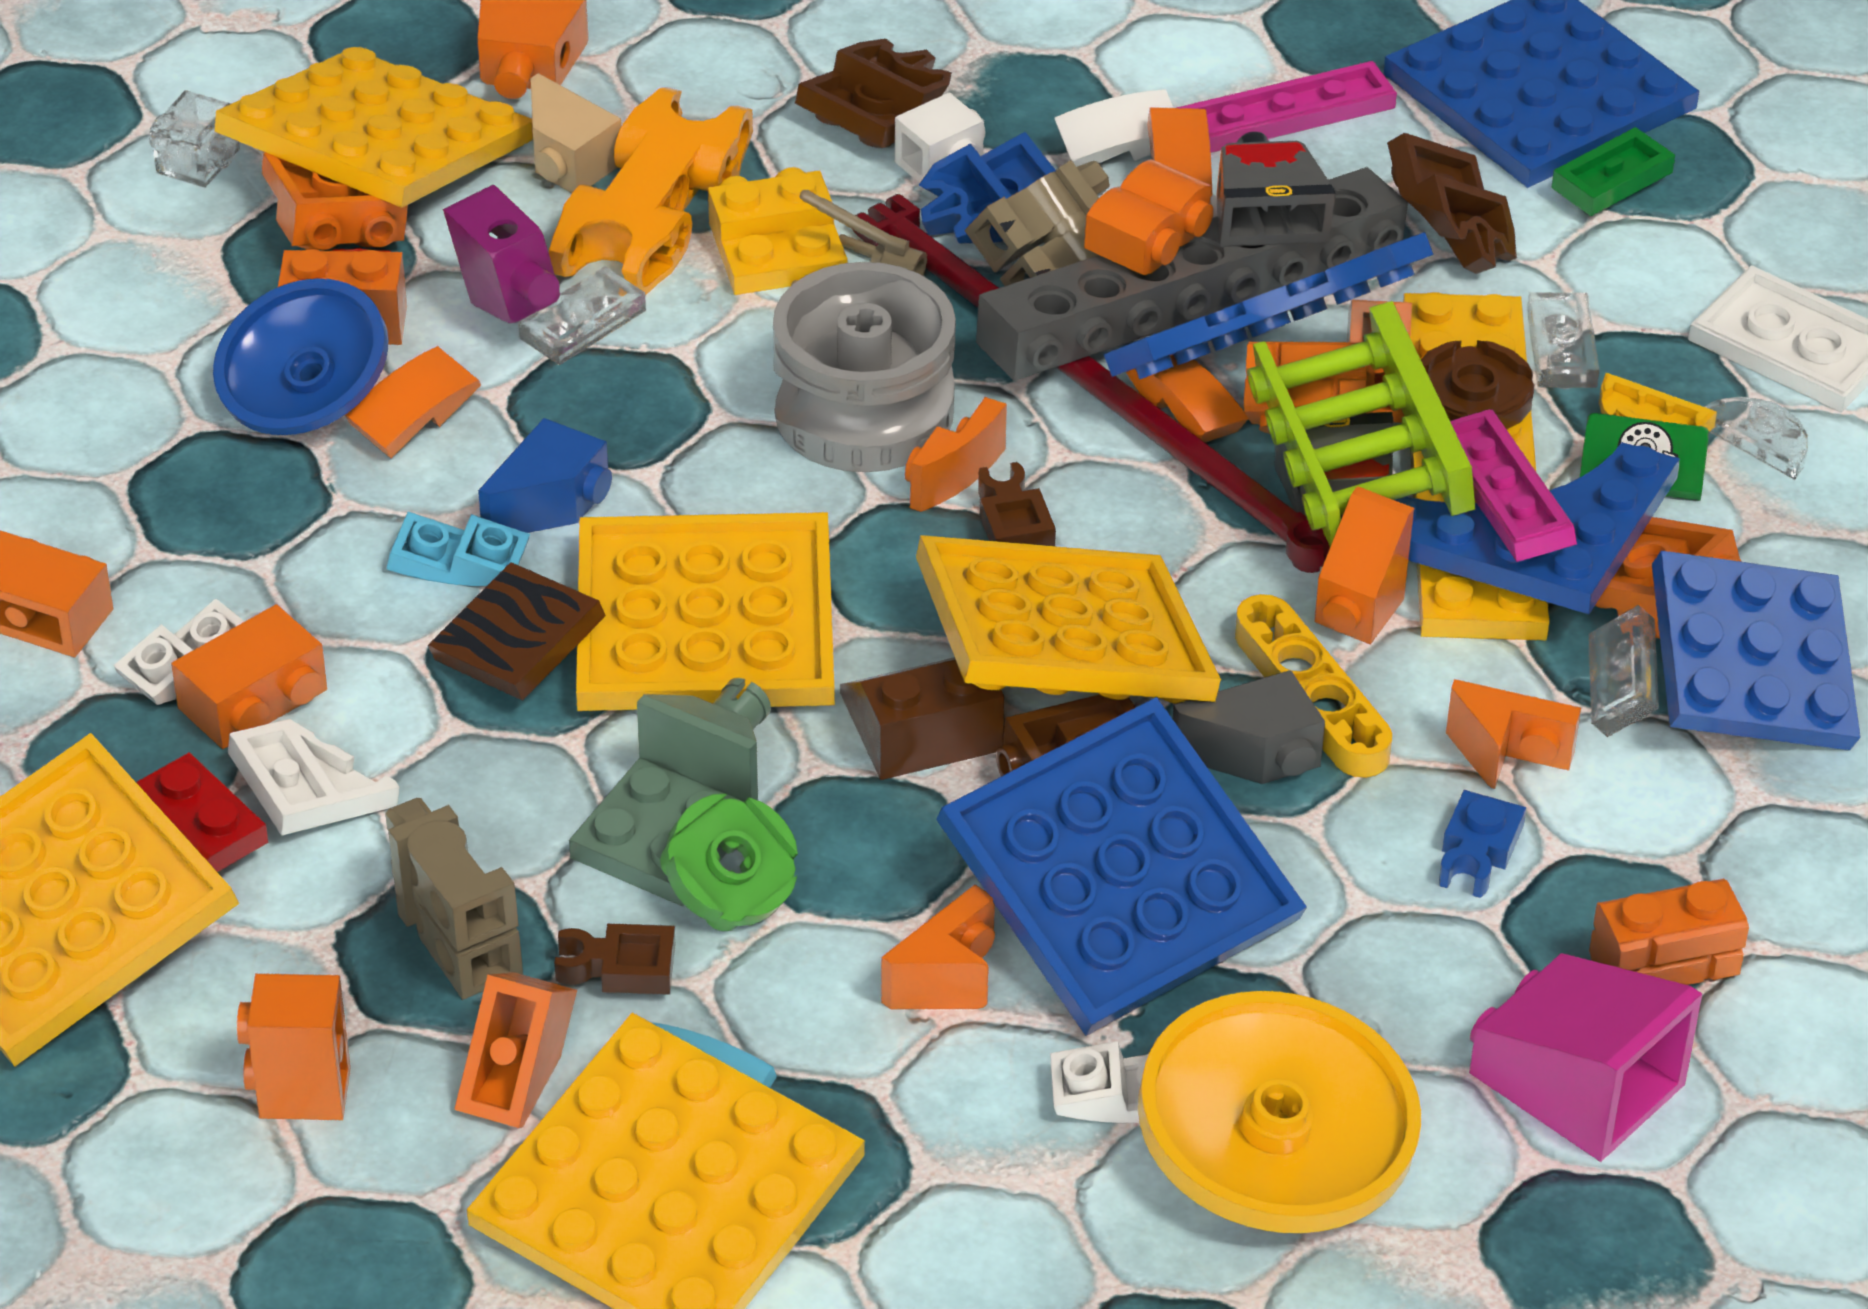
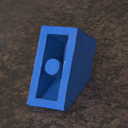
M543 418L478 490L480 517L525 533L577 524L579 517H583L594 504L601 503L609 492L612 472L608 469L607 442Z

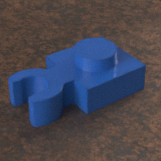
M1463 790L1444 833L1442 852H1445L1441 860L1440 887L1448 888L1452 877L1457 874H1469L1475 878L1473 896L1483 897L1489 889L1492 866L1504 870L1507 867L1524 827L1527 807Z

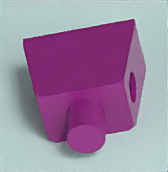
M493 184L443 209L469 299L474 306L507 323H515L558 301L560 285L555 277L542 231L498 187ZM492 232L498 239L491 237L489 233Z

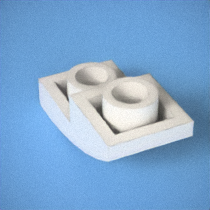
M1153 90L1131 93L1095 102L1064 113L1054 119L1069 156L1077 167L1091 161L1101 163L1126 151H1130L1134 161L1150 155L1151 150L1147 128L1150 107H1174L1166 90Z
M215 599L175 634L161 624L114 664V667L118 674L156 705L175 700L176 693L171 662L245 621L219 600Z
M1118 1041L1050 1053L1053 1103L1056 1115L1097 1122L1139 1123L1138 1094L1149 1054L1123 1058Z

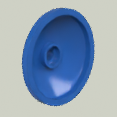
M318 278L285 284L265 293L249 304L233 320L223 334L213 364L216 392L228 412L238 422L252 430L271 435H295L319 429L350 412L374 387L387 359L388 332L386 324L374 302L364 292L348 283Z

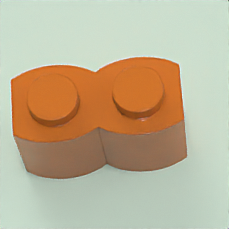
M1155 160L1144 161L1126 177L1120 187H1114L1105 192L1086 214L1084 248L1142 275L1151 274L1162 265H1168L1176 256L1179 247L1189 243L1195 237L1202 236L1207 231L1214 213V208L1210 204L1212 186Z

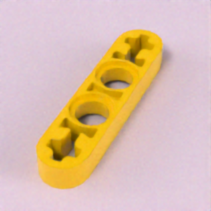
M1259 594L1243 600L1237 607L1235 639L1238 646L1264 678L1289 671V669L1280 664L1282 661L1291 658L1302 659L1310 663L1312 667L1303 671H1291L1311 701L1315 702L1318 699L1330 698L1338 700L1345 705L1341 710L1333 712L1317 708L1325 720L1322 749L1336 767L1348 775L1362 778L1376 776L1385 771L1390 763L1392 731L1389 725L1288 603L1276 596ZM1273 627H1275V629H1274V641H1273V632L1271 631V628H1273ZM1352 737L1357 743L1351 744Z

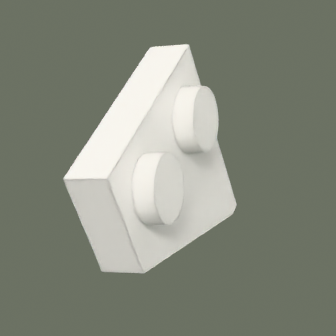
M291 719L229 734L228 754L281 836L389 809L398 804L400 787L395 780L385 775L378 782H374L353 769L354 756L335 745L319 741L313 732Z

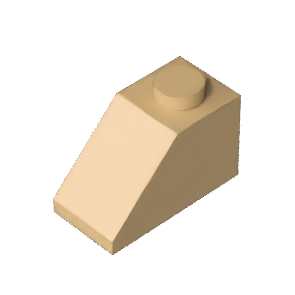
M539 73L530 78L535 173L573 193L579 185L592 186L615 170L617 166L614 162V148L619 130L622 127L621 118Z

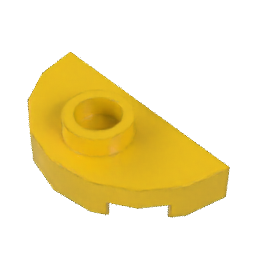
M1605 373L1600 389L1599 406L1601 414L1702 426L1708 428L1709 432L1715 427L1716 411L1609 373Z

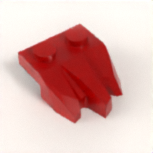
M190 752L136 782L217 872L268 843L266 824Z

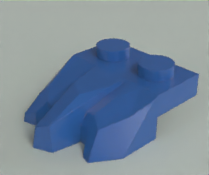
M1026 132L1021 133L982 156L979 155L970 143L934 163L920 182L919 186L938 196L921 209L922 224L928 235L955 233L958 243L974 244L964 230L987 206L1003 197L1005 199L1009 198L1041 177L1056 170ZM991 225L990 237L993 243L1004 242Z

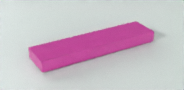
M1369 61L1176 108L1206 109L1210 152L1212 153L1221 151V148L1227 143H1236L1241 136L1249 132H1260L1270 139L1394 109L1396 107L1397 92L1374 61Z
M1485 410L1450 421L1472 466L1475 501L1516 562L1577 545L1573 523L1493 410Z

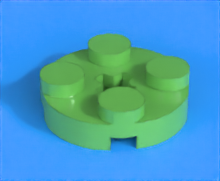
M713 794L693 803L672 827L666 848L662 851L660 858L661 868L665 875L668 876L669 883L680 901L694 914L705 919L712 928L720 931H731L737 926L753 925L767 919L789 897L795 887L797 875L794 877V858L798 855L796 840L785 821L777 812L761 801L749 797L745 802L736 799H724L727 794ZM721 847L728 854L738 850L745 858L739 866L742 873H735L725 869L719 862L721 857L717 852V848Z

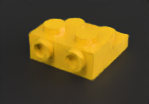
M790 167L781 170L773 178L748 181L741 176H732L723 180L719 186L708 187L709 225L734 295L790 287L794 280H800L804 276L822 268L848 263L834 225V219L800 199V192L802 190H809L819 197L832 202L820 170L804 172L799 168Z

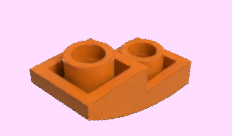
M1150 107L1147 128L1152 160L1212 186L1210 139L1206 109Z
M436 346L408 361L384 378L345 416L350 425L392 459L430 420L440 427L481 386V383L440 347Z
M1171 355L1170 358L1174 367L1143 379H1139L1136 369L1126 372L1142 396L1160 409L1169 407L1179 424L1203 442L1236 433L1249 419L1226 388L1195 359L1177 365L1174 355Z
M984 397L970 418H962L956 432L937 426L922 447L916 446L912 450L905 468V480L910 482V509L923 512L954 497L978 479L979 468L987 467L989 469L1006 449V403Z

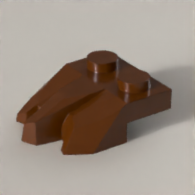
M886 38L859 42L837 50L833 71L799 83L795 104L814 113L820 122L840 126L859 136V140L868 146L886 148L895 143V117L942 96L950 84L952 72L933 69L936 58L927 49L899 53L893 51L894 44Z
M1403 133L1387 142L1392 161L1391 174L1394 183L1398 187L1399 194L1427 220L1440 237L1445 238L1464 269L1478 274L1495 268V258L1506 261L1517 258L1515 229L1507 198L1504 195L1484 190L1476 155L1407 133Z

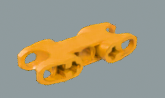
M669 87L658 89L645 101L636 106L623 123L616 139L614 162L617 168H621L611 184L606 190L584 184L579 185L563 206L560 220L548 250L554 274L563 277L574 276L588 263L600 260L618 261L623 264L621 271L625 284L622 292L636 297L648 294L662 280L672 274L687 250L692 233V217L689 212L684 210L698 190L708 192V187L719 186L726 178L740 176L741 165L753 133V109L738 105L730 106L713 119L704 121L687 120L681 117L683 112L679 101L682 91Z

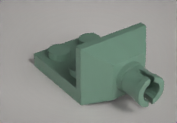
M733 678L725 685L720 696L713 704L690 695L643 694L637 701L639 759L569 839L570 858L683 907L684 904L673 891L668 876L665 875L661 868L660 858L662 851L666 848L669 833L674 824L696 801L713 794H727L724 799H736L745 802L748 797L758 800L757 740L753 730L765 720L771 711V704L765 692L758 685L751 682L737 700L736 696L745 687V679ZM721 847L717 848V852L721 857L719 862L727 854Z

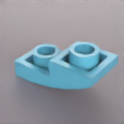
M408 511L391 549L386 569L428 581L454 585L487 586L510 562L519 565L530 534L472 514L465 530Z

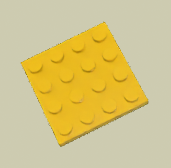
M361 47L346 48L340 54L320 63H314L299 73L288 78L279 79L275 84L253 94L245 95L240 100L217 110L214 132L400 208L533 141L532 119L514 112L512 106L502 102H488L468 94L467 89L460 85L437 82L422 76L421 71L415 67L394 65L377 58L373 51Z
M828 512L579 517L578 591L599 600L606 616L577 645V711L637 710V701L643 694L690 695L713 704L720 696L725 685L733 678L745 679V687L736 696L737 700L745 692L748 685L753 682L765 692L771 707L835 705Z
M920 535L916 559L965 683H971L986 690H1000L1006 686L1035 688L1051 695H1062L1068 691L1091 692L1116 700L1127 699L1130 696L1161 698L1174 704L1187 700L1216 701L1221 678L1161 555Z
M89 733L0 796V1050L14 1067L240 904L227 882L92 733Z
M632 1012L466 1209L468 1225L613 1309H745L865 1156V1140Z

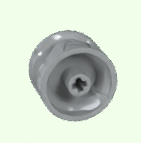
M874 262L843 263L822 268L792 284L781 296L775 307L773 317L774 371L783 379L776 397L774 414L777 428L783 439L796 452L823 466L851 472H876L906 466L912 450L916 446L922 447L937 426L950 430L954 416L955 383L952 363L955 352L956 318L953 306L946 294L934 282L919 273L899 266Z

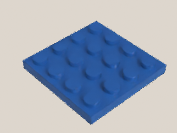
M1510 0L1385 56L1384 63L1385 76L1527 188L1553 177L1554 169L1634 127L1646 133L1697 109L1699 90L1579 0Z
M1157 697L941 807L936 818L984 890L993 898V903L1085 1036L1299 920L1307 909L1305 903Z

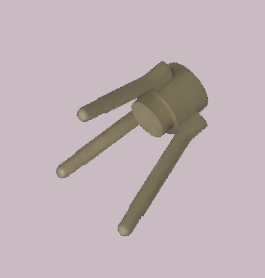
M802 190L800 192V199L878 243L877 246H874L862 240L841 234L839 238L842 246L870 257V262L903 267L924 276L927 263L926 252L909 247V241L889 235L809 190Z

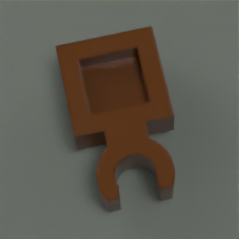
M1018 462L1010 463V479L1007 481L993 479L987 467L979 468V516L989 541L1055 546L1056 528L1040 488L1025 490V470Z
M607 923L605 938H594L590 933L576 928L558 931L559 955H573L576 957H555L556 982L576 985L584 983L592 977H601L602 992L670 995L675 954V926Z

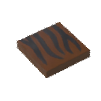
M510 562L428 644V647L435 661L523 701L606 615L599 600Z

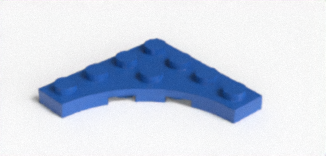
M1424 232L1326 269L1325 272L1314 274L1207 316L1140 339L1105 353L1104 357L1112 377L1136 369L1139 379H1143L1174 367L1170 358L1171 355H1174L1177 365H1181L1211 353L1208 345L1209 341L1212 342L1216 352L1249 339L1245 330L1247 327L1251 337L1254 338L1291 323L1287 313L1289 311L1294 322L1328 309L1324 298L1332 294L1338 305L1370 293L1367 281L1377 277L1382 288L1414 276L1411 263L1434 254Z
M1621 442L1612 455L1598 467L1568 484L1549 490L1573 523L1577 545L1519 562L1515 561L1477 503H1475V510L1451 516L1445 502L1409 497L1396 499L1395 501L1414 508L1408 560L1590 614L1677 480L1680 458L1656 452L1650 447L1634 446Z

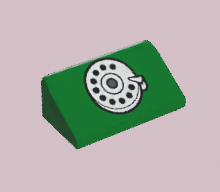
M1591 413L1587 417L1580 477L1604 462L1612 455L1621 442L1634 446H1646L1654 449L1656 452L1680 458L1678 478L1666 497L1701 501L1709 430L1702 426Z

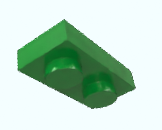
M1634 127L1554 169L1551 188L1585 213L1593 216L1673 173L1675 154L1637 127Z

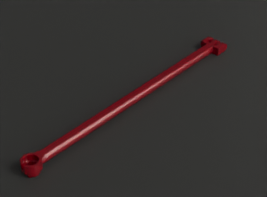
M895 194L887 198L886 205L877 203L870 207L868 214L860 212L855 215L889 235L909 241V247L926 252V269L977 308L980 294L999 288L919 228L920 208L901 194ZM853 230L864 242L874 246L878 245L877 242ZM1087 356L1056 367L1287 543L1286 554L1295 568L1306 573L1320 572V567H1323L1330 546L1322 528L1312 530L1304 514L1296 512L1117 376L1112 377L1110 371L1092 357Z

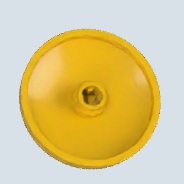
M1277 991L1239 992L1208 1000L1183 1013L1167 1026L1151 1048L1145 1063L1138 1094L1139 1124L1144 1141L1156 1164L1166 1177L1182 1193L1210 1212L1229 1221L1264 1231L1280 1233L1321 1232L1339 1228L1369 1215L1391 1198L1403 1183L1413 1161L1421 1130V1107L1414 1081L1407 1067L1389 1043L1374 1029L1348 1012L1326 1002L1293 993Z

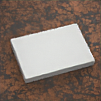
M1752 265L1690 324L1689 341L1841 413L1868 387V319Z

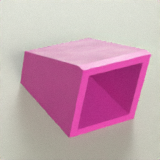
M1561 953L1540 972L1538 970L1529 972L1519 983L1514 995L1498 1009L1490 1007L1481 1014L1470 1034L1473 1050L1469 1073L1602 1162L1685 1086L1703 993L1689 985Z

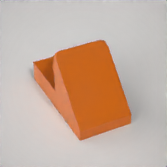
M1454 679L1451 687L1446 734L1487 785L1495 789L1506 756L1569 771L1575 753L1581 707Z
M974 884L881 957V1003L891 1010L984 1008L988 1002V964L983 957L990 950L995 938V904L993 903V898Z

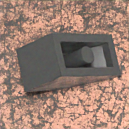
M1291 670L1218 691L1215 702L1187 700L1173 705L1174 722L1209 769L1264 784L1321 767L1325 720Z

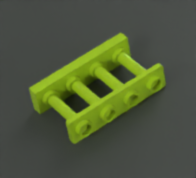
M1393 301L1369 307L1372 333L1364 335V341L1278 367L1266 341L1253 344L1256 367L1247 369L1252 395L1257 404L1267 403L1269 409L1265 410V417L1272 441L1275 445L1285 444L1287 451L1283 452L1290 482L1294 488L1303 485L1306 493L1302 494V501L1308 523L1312 530L1322 528L1330 547L1341 521L1340 516L1344 514L1350 496L1357 486L1392 500L1427 490L1432 495L1441 493L1451 516L1475 510L1472 466ZM1371 365L1373 370L1382 368L1385 373L1382 383L1296 408L1287 390ZM1390 406L1392 411L1402 409L1404 414L1402 424L1317 449H1313L1305 431ZM1406 448H1410L1412 453L1421 451L1425 458L1422 459V466L1334 492L1324 473Z

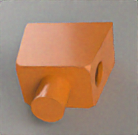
M481 0L478 27L481 81L485 84L494 85L496 91L501 96L509 99L520 98L526 93L527 88L531 89L530 78L538 73L561 85L589 40L587 0Z

